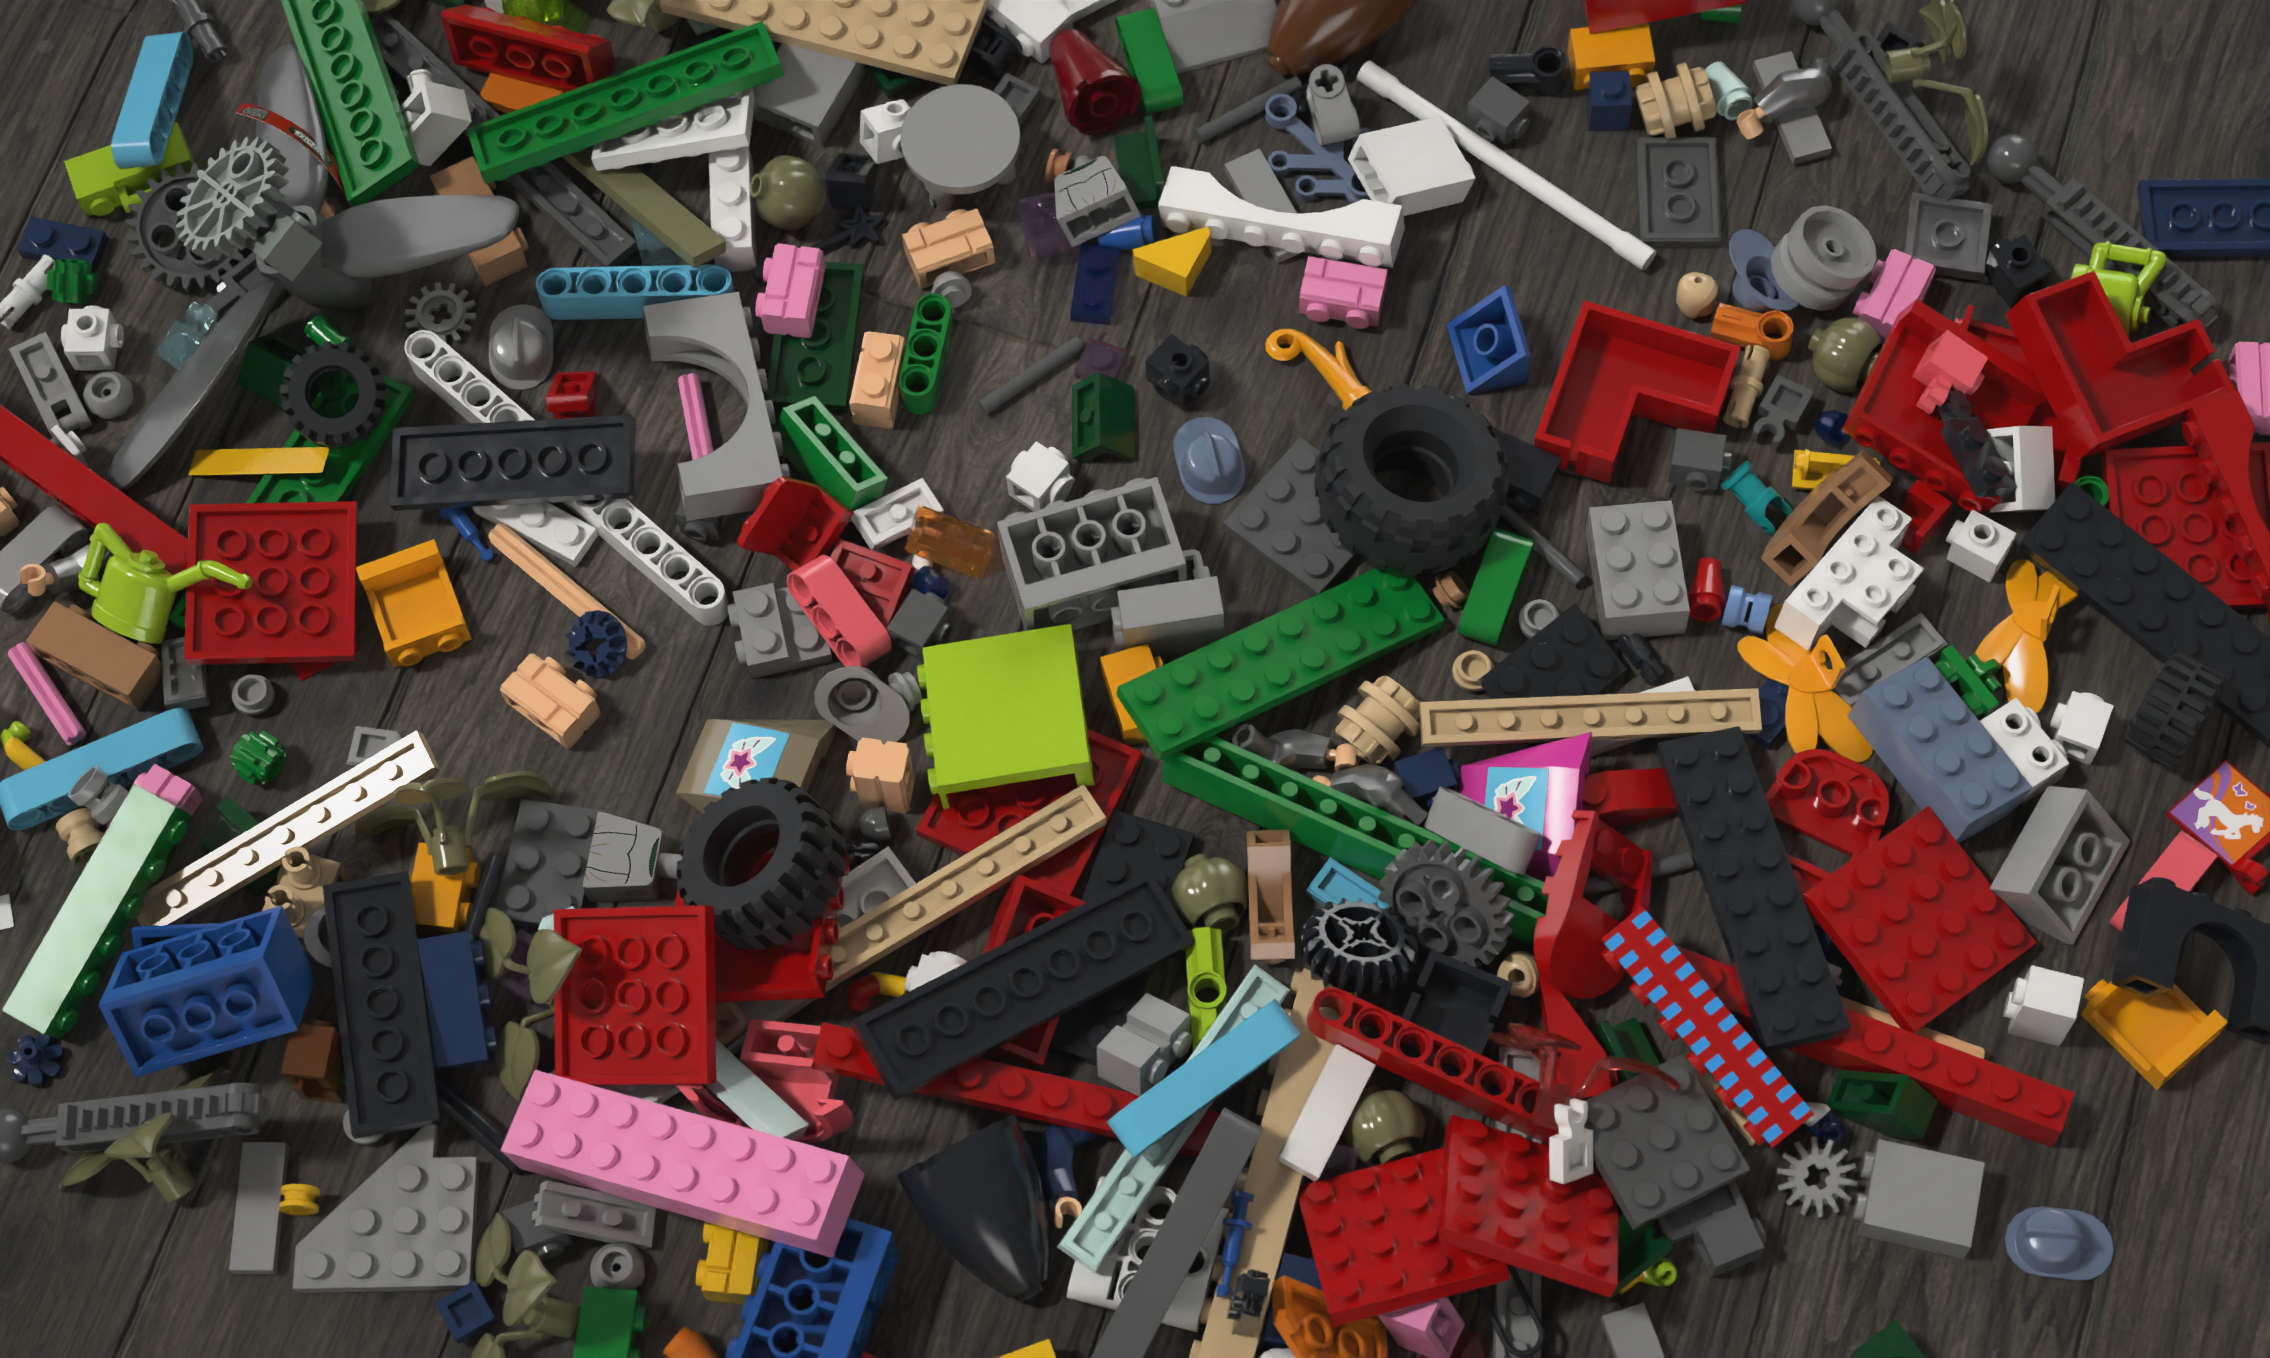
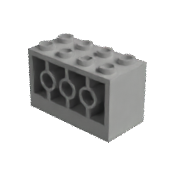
M1157 477L1151 479L1136 478L1119 488L1108 491L1097 489L1080 499L1069 502L1064 500L1055 501L1048 504L1044 509L1030 513H1012L1004 520L997 522L1002 559L1025 631L1071 624L1074 631L1112 620L1111 607L1118 606L1117 591L1187 581L1186 561Z

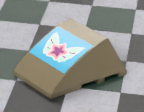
M707 719L676 795L700 814L704 815L705 811L703 809L711 801L716 803L721 799V793L729 788L738 789L740 788V783L756 779L759 782L760 778L786 779L795 783L807 793L820 759L825 760L838 727L827 720ZM777 846L773 847L766 853H774Z

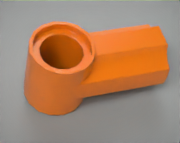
M1720 303L1714 316L1710 338L1745 348L1748 345L1753 347L1754 345H1759L1771 352L1768 361H1779L1788 356L1791 351L1794 324L1792 319L1782 311L1772 310L1762 314ZM1770 333H1777L1782 337L1779 339H1771L1766 335Z

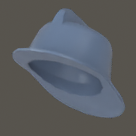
M1751 229L1739 230L1732 235L1729 242V254L1737 271L1732 284L1733 296L1743 309L1762 314L1772 310L1790 311L1796 308L1798 303L1792 300L1779 287L1772 273L1770 258L1775 249L1774 246L1762 234Z
M1198 417L1180 427L1173 440V449L1181 482L1186 492L1196 501L1207 505L1222 504L1232 500L1241 491L1245 481V466L1237 437L1232 428L1223 421L1212 417Z
M2054 1207L2028 1208L2018 1213L2012 1219L2005 1235L2006 1250L2013 1263L2024 1272L2040 1277L2073 1281L2091 1280L2103 1274L2111 1264L2114 1252L2112 1237L2105 1225L2093 1215L2076 1210Z

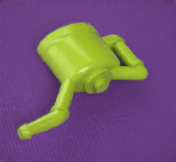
M2106 241V243L2100 242L2093 246L2089 265L2075 264L2071 279L2095 271L2128 339H2130L2132 331H2138L2140 322L2148 323L2150 307L2144 306V295L2166 265L2167 257L2164 252L2155 251L2149 247L2142 249L2111 244L2110 241ZM2108 260L2144 265L2138 277L2132 273L2105 269Z
M99 523L95 527L94 533L89 539L91 543L82 572L78 574L79 588L96 598L90 611L93 618L119 634L151 644H160L164 641L167 631L166 626L177 591L211 578L236 585L238 589L246 590L253 583V579L247 574H241L217 561H207L205 559L200 560L197 565L172 575L165 569V563L157 558L158 554L150 550L133 553L107 523ZM106 548H108L114 556L109 558L102 581H99L98 574Z

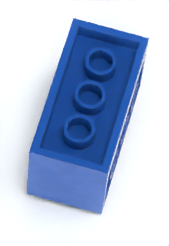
M278 906L123 952L101 998L99 1007L134 1077H139L298 1030L316 976L283 906Z
M848 1218L833 1258L775 1241L771 1254L765 1252L761 1258L757 1270V1278L761 1279L755 1296L749 1294L744 1303L741 1313V1321H745L739 1338L733 1337L731 1339L725 1358H860L863 1351L865 1352L900 1256L893 1233ZM796 1348L794 1351L786 1353L788 1350Z

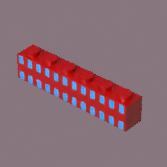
M1643 906L1638 908L1601 939L1606 947L1600 953L1616 973L1624 968L1634 981L1628 987L1645 1008L1650 1003L1657 1008L1663 1016L1657 1021L1659 1026L1673 1042L1678 1038L1685 1042L1691 1050L1685 1056L1702 1077L1709 1072L1720 1086L1714 1090L1715 1094L1730 1112L1738 1107L1749 1121L1742 1126L1759 1147L1767 1142L1773 1148L1814 1115L1808 1105Z

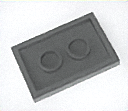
M1637 137L1636 167L1639 240L1651 248H1720L1721 224L1716 137H1676L1666 140V137Z

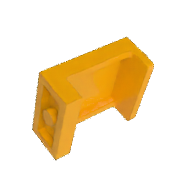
M434 539L356 567L382 637L385 653L393 668L417 664L425 656L439 651H453L464 642L472 640L444 560Z
M2104 979L2099 981L2085 995L2089 1002L2081 1014L2156 1090L2160 1089L2215 1040L2228 1023L2216 1010L2207 1016L2175 984H2173L2172 990L2148 999L2115 986L2111 982L2108 984Z

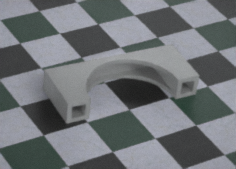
M739 292L643 306L644 328L651 362H686L710 369L727 379L740 392L748 408L740 428L724 445L698 459L678 463L679 488L686 520L690 521L756 510L762 502L764 491L769 484L781 476L790 478L787 463L780 464L778 456H783L780 432H772L771 424H775L772 400H764L763 393L768 392L767 378L764 368L757 369L756 362L760 361V350L757 338H750L748 331H753L750 308H742Z

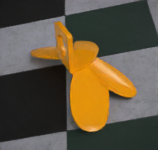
M2021 559L2011 564L2006 577V593L2012 614L1999 623L1983 639L1975 653L1983 663L1996 659L2001 666L2003 665L2008 702L2017 697L2024 707L2031 708L2037 714L2044 706L2048 694V662L2043 643L2048 637L2058 609L2073 601L2079 595L2049 571L2044 572L2038 577L2034 564L2029 560Z
M1783 604L1772 607L1768 611L1765 623L1767 641L1755 636H1746L1738 642L1737 648L1742 659L1755 671L1771 680L1789 686L1785 705V727L1788 742L1793 751L1798 754L1802 751L1816 749L1819 734L1824 742L1837 754L1857 763L1866 761L1872 755L1873 748L1848 718L1847 715L1852 708L1832 691L1839 682L1846 667L1827 634L1819 638L1813 651L1812 648L1807 651L1774 628ZM1825 652H1827L1831 659L1833 670H1828L1825 665Z

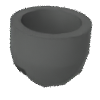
M885 806L872 808L862 815L859 827L866 839L879 842L892 839L890 822Z

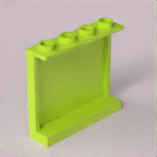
M1071 624L922 647L924 664L917 665L920 689H927L928 698L920 700L924 724L930 723L931 733L924 734L927 757L928 759L934 758L935 768L928 769V780L931 794L939 793L943 809L950 808L948 793L1074 773L1078 787L1083 784L1085 786L1095 785L1077 647Z

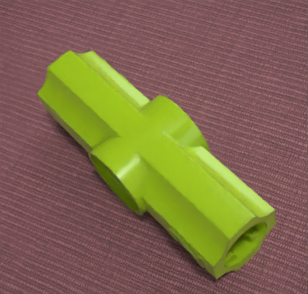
M1211 927L1194 928L1188 931L1194 940V944L1185 951L1190 1025L1193 1037L1192 1052L1227 1004L1221 929ZM1205 987L1213 988L1219 993L1218 998L1210 1003L1198 1000L1195 995L1201 988Z

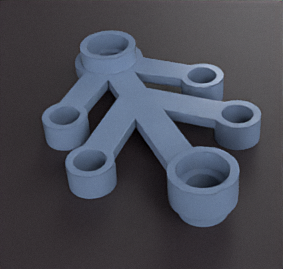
M1276 94L1270 97L1265 105L1267 123L1275 129L1287 130L1313 154H1288L1281 150L1274 151L1268 157V164L1276 178L1286 177L1291 171H1331L1340 180H1316V178L1310 175L1299 177L1295 183L1296 198L1304 203L1313 202L1318 196H1345L1351 204L1362 199L1371 200L1367 192L1356 190L1359 187H1363L1353 167L1343 159L1344 141L1320 146L1316 134L1297 118V105L1292 97L1286 94ZM1278 113H1284L1287 116L1280 118L1276 117L1275 115ZM1360 128V134L1372 132L1368 128ZM1358 137L1352 138V149ZM1283 161L1286 165L1279 168L1274 166L1273 163ZM1311 186L1313 190L1311 192H1303L1300 188Z

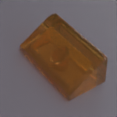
M918 504L907 537L905 550L969 576L980 578L992 556L994 533Z

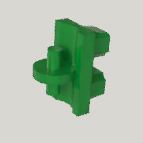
M1952 644L1942 650L1939 662L1935 664V667L1951 687L1955 686L1962 695L1960 698L1977 719H1984L1993 713L1999 702L1992 693H1995L2002 686L1994 677L2001 668L2000 663L1996 659L1983 663L1976 653L1965 661Z

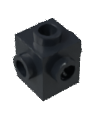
M1172 333L1145 361L1146 380L1153 384L1155 391L1167 401L1173 399L1182 407L1193 397L1195 399L1199 398L1210 384L1209 360L1206 354L1196 345L1191 344L1188 346Z

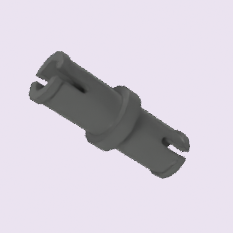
M171 0V4L176 8L185 23V32L188 33L191 39L196 41L205 60L208 63H217L223 60L229 50L216 32V23L212 16L204 12L198 0Z

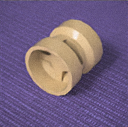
M88 808L74 810L60 818L56 823V829L62 841L68 842L67 854L71 863L75 866L87 865L105 834L100 832L101 824L91 816V810Z

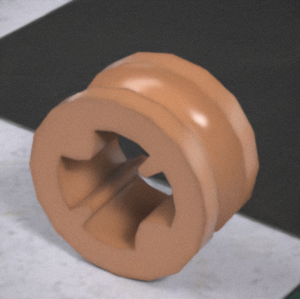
M1052 149L1045 171L1046 183L1051 184L1058 175L1071 170V163L1074 160L1072 152L1062 155L1059 149Z

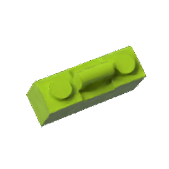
M175 122L163 161L159 165L120 169L115 164L112 145L66 160L64 163L76 198L86 217L92 215H107L120 205H123L126 214L132 212L128 207L129 204L141 205L142 203L136 191L142 190L149 193L152 190L147 182L148 178L155 180L159 184L163 181L161 176L162 169L166 170L171 177L176 176L177 164L182 166L186 174L190 173L194 160L178 122Z

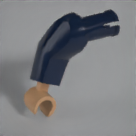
M1054 1125L1049 1126L1041 1135L1039 1146L1040 1175L1050 1208L1055 1212L1054 1224L1057 1228H1062V1215L1070 1214L1077 1219L1082 1212V1206L1077 1201V1191L1073 1177L1075 1151L1102 1135Z

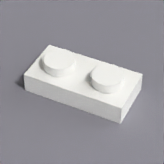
M921 478L853 511L854 515L851 520L869 548L875 551L942 518L944 510L924 479Z

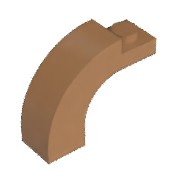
M1863 449L1840 470L1836 468L1804 498L1775 532L1767 544L1761 559L1791 587L1820 562L1826 547L1839 530L1856 513L1890 486L1893 477Z
M1289 830L1247 831L1251 960L1260 959L1264 963L1276 964L1285 961V959H1294L1295 942L1292 913Z

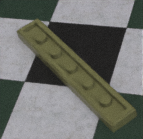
M594 145L587 147L581 152L561 156L693 268L726 252V241L635 165L626 166L621 169L596 171L592 161Z

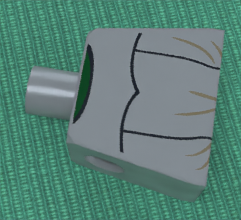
M1079 156L1072 161L1071 170L1058 175L1054 179L1056 218L1072 247L1141 217L1125 183L1106 156H1100L1093 160L1089 156Z
M598 812L582 887L589 902L655 900L659 896L662 878L679 880L676 868L677 861L682 860V856L680 854L667 853L668 842L664 831L605 812Z

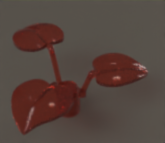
M1518 1023L1508 1024L1509 1033L1491 1032L1488 1034L1490 1047L1502 1044L1520 1049L1523 1052L1530 1051L1540 1061L1539 1087L1530 1122L1545 1128L1558 1131V1124L1554 1116V1105L1562 1104L1570 1107L1571 1099L1582 1100L1598 1075L1604 1070H1627L1654 1075L1668 1083L1679 1094L1680 1084L1656 1066L1632 1058L1605 1056L1604 1059H1600L1573 1096L1570 1094L1572 1086L1554 1081L1556 1057L1561 1058L1562 1055L1558 1048L1580 1051L1581 1045L1561 1035L1544 1032L1535 1027Z

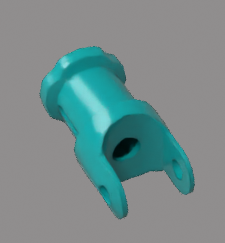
M1745 461L1720 486L1724 491L1729 489L1745 506L1744 512L1766 534L1773 536L1776 529L1765 517L1767 505H1773L1785 517H1788L1793 510L1772 486L1766 487L1750 470L1752 465Z

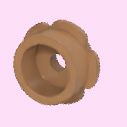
M1450 570L1445 575L1438 574L1436 576L1437 586L1433 588L1436 598L1446 608L1450 606L1459 609L1463 608V602L1468 599L1470 594L1465 582L1453 570Z

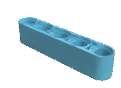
M185 31L146 36L112 137V154L115 164L120 169L159 165L163 161L194 59L193 44L190 36Z
M690 265L551 268L542 272L536 281V288L543 312L546 316L555 320L644 318L643 306L735 292L731 273L721 265H700L696 268Z
M175 708L165 711L0 782V807L8 828L11 830H24L80 807L69 799L68 795L78 779L93 766L97 765L106 772L108 781L113 785L120 784L125 788L132 785L141 773H148L154 764L168 770L195 758L202 752L203 745L189 710L186 708Z
M1274 999L1109 1119L1107 1124L1134 1159L1298 1039L1302 1033L1278 1001Z

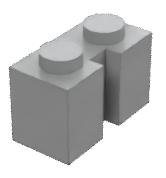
M1146 993L1127 1013V1022L1122 1027L1116 1025L1097 1045L1098 1077L1140 1097L1153 1084L1156 1085L1162 1081L1172 1063L1178 1057H1184L1190 1049L1193 1039L1192 1034H1190V1014Z

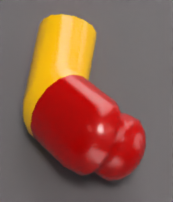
M877 971L871 972L850 983L846 991L849 995L847 1005L852 1010L865 1011L870 1006V998L878 994L899 997L908 992L904 989L907 977Z

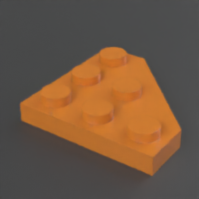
M1285 1275L1273 1281V1323L1295 1358H1388L1387 1328L1378 1315L1332 1327L1322 1290Z

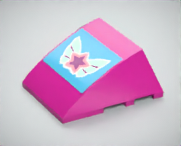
M1592 732L1461 766L1459 793L1541 833L1539 842L1525 874L1545 882L1546 876L1554 877L1561 860L1555 856L1561 840H1571L1575 829L1576 821L1571 818L1574 810L1583 809L1585 776L1589 775Z

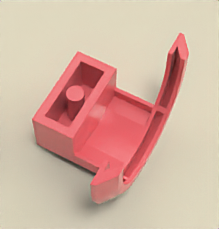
M750 1019L740 1060L809 1124L804 1136L794 1141L804 1144L817 1143L848 1130L853 1123V1114L844 1101L834 1100L840 1075L811 1069L821 1026ZM676 1085L683 1095L705 1117L752 1129L729 1107L714 1099L703 1085Z

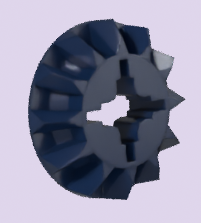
M599 610L585 612L581 617L572 620L574 624L572 630L565 635L569 639V649L565 653L572 656L575 662L573 668L582 670L586 673V676L603 677L615 672L623 663L627 652V637L619 620L612 614ZM593 637L607 639V642L602 643L596 650L586 649V645L593 640Z

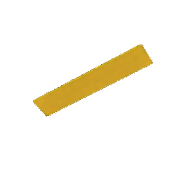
M330 448L196 450L188 475L322 473Z

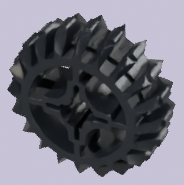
M1342 898L1338 905L1327 901L1324 909L1315 908L1311 918H1307L1300 941V956H1302L1303 968L1311 971V979L1322 980L1324 989L1335 987L1345 992L1354 993L1358 998L1361 994H1368L1373 999H1376L1379 992L1391 995L1395 987L1403 988L1405 981L1411 977L1418 954V940L1415 939L1414 928L1406 925V917L1394 916L1393 907L1382 909L1379 907L1378 901L1371 905L1363 903L1361 898L1356 903H1350L1346 898Z

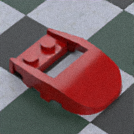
M1810 749L1794 755L1778 772L1775 782L1765 794L1775 822L1852 857L1851 860L1879 840L1881 829L1885 825L1889 810L1887 788L1876 773L1866 766L1840 754L1823 749ZM1787 854L1802 895L1831 874Z
M1586 810L1573 811L1571 818L1576 821L1572 839L1561 840L1555 856L1561 859L1554 877L1546 876L1542 894L1549 898L1545 916L1537 917L1533 948L1536 966L1542 978L1550 986L1574 1000L1595 998L1608 992L1619 982L1625 973L1624 968L1616 973L1600 954L1606 948L1601 939L1618 926L1620 922L1582 897L1589 869L1622 891L1620 901L1625 904L1622 920L1624 921L1641 906L1649 914L1653 860L1652 851L1642 850L1598 818V812Z

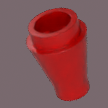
M1706 557L1697 561L1696 571L1687 593L1690 609L1689 616L1702 622L1717 620L1720 618L1721 612L1726 608L1721 574L1722 564L1715 558Z

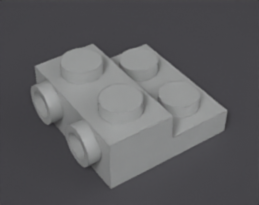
M770 583L733 591L735 603L727 605L732 629L740 628L742 640L734 642L739 665H748L751 679L833 661L830 646L794 600L788 587L775 590L774 584Z

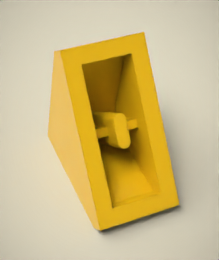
M1207 226L1133 249V268L1136 276L1187 297L1211 254V232L1209 227Z

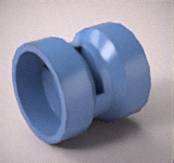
M1731 585L1721 625L1732 628L1741 625L1747 627L1749 632L1762 635L1772 595L1762 592L1753 595L1747 593L1742 587ZM1753 602L1749 619H1745L1748 604Z

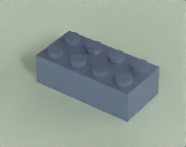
M1928 657L1915 662L1864 690L1847 715L1919 808L1923 810L1929 806L1958 844L2015 812L2033 788Z

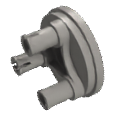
M949 85L926 94L907 113L902 125L900 139L903 157L912 173L924 182V186L930 195L929 202L933 208L937 205L936 209L938 211H946L953 206L955 202L954 194L979 192L995 183L1009 184L1016 178L1015 162L1018 157L1021 138L1019 123L1011 106L996 93L975 85Z

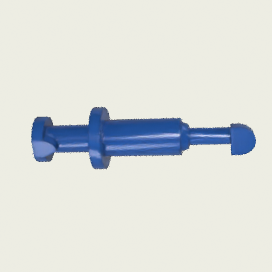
M464 507L442 508L440 511L441 517L443 519L450 518L465 541L472 542L480 552L479 556L486 562L490 561L493 558V552L490 548L486 550L479 540L480 532L463 510Z
M1233 1191L1231 1203L1235 1205L1232 1218H1223L1222 1225L1228 1227L1221 1260L1225 1270L1222 1285L1218 1284L1217 1297H1225L1230 1294L1231 1287L1229 1286L1232 1271L1236 1265H1239L1245 1231L1252 1230L1253 1224L1245 1221L1248 1203L1254 1201V1195L1251 1193Z

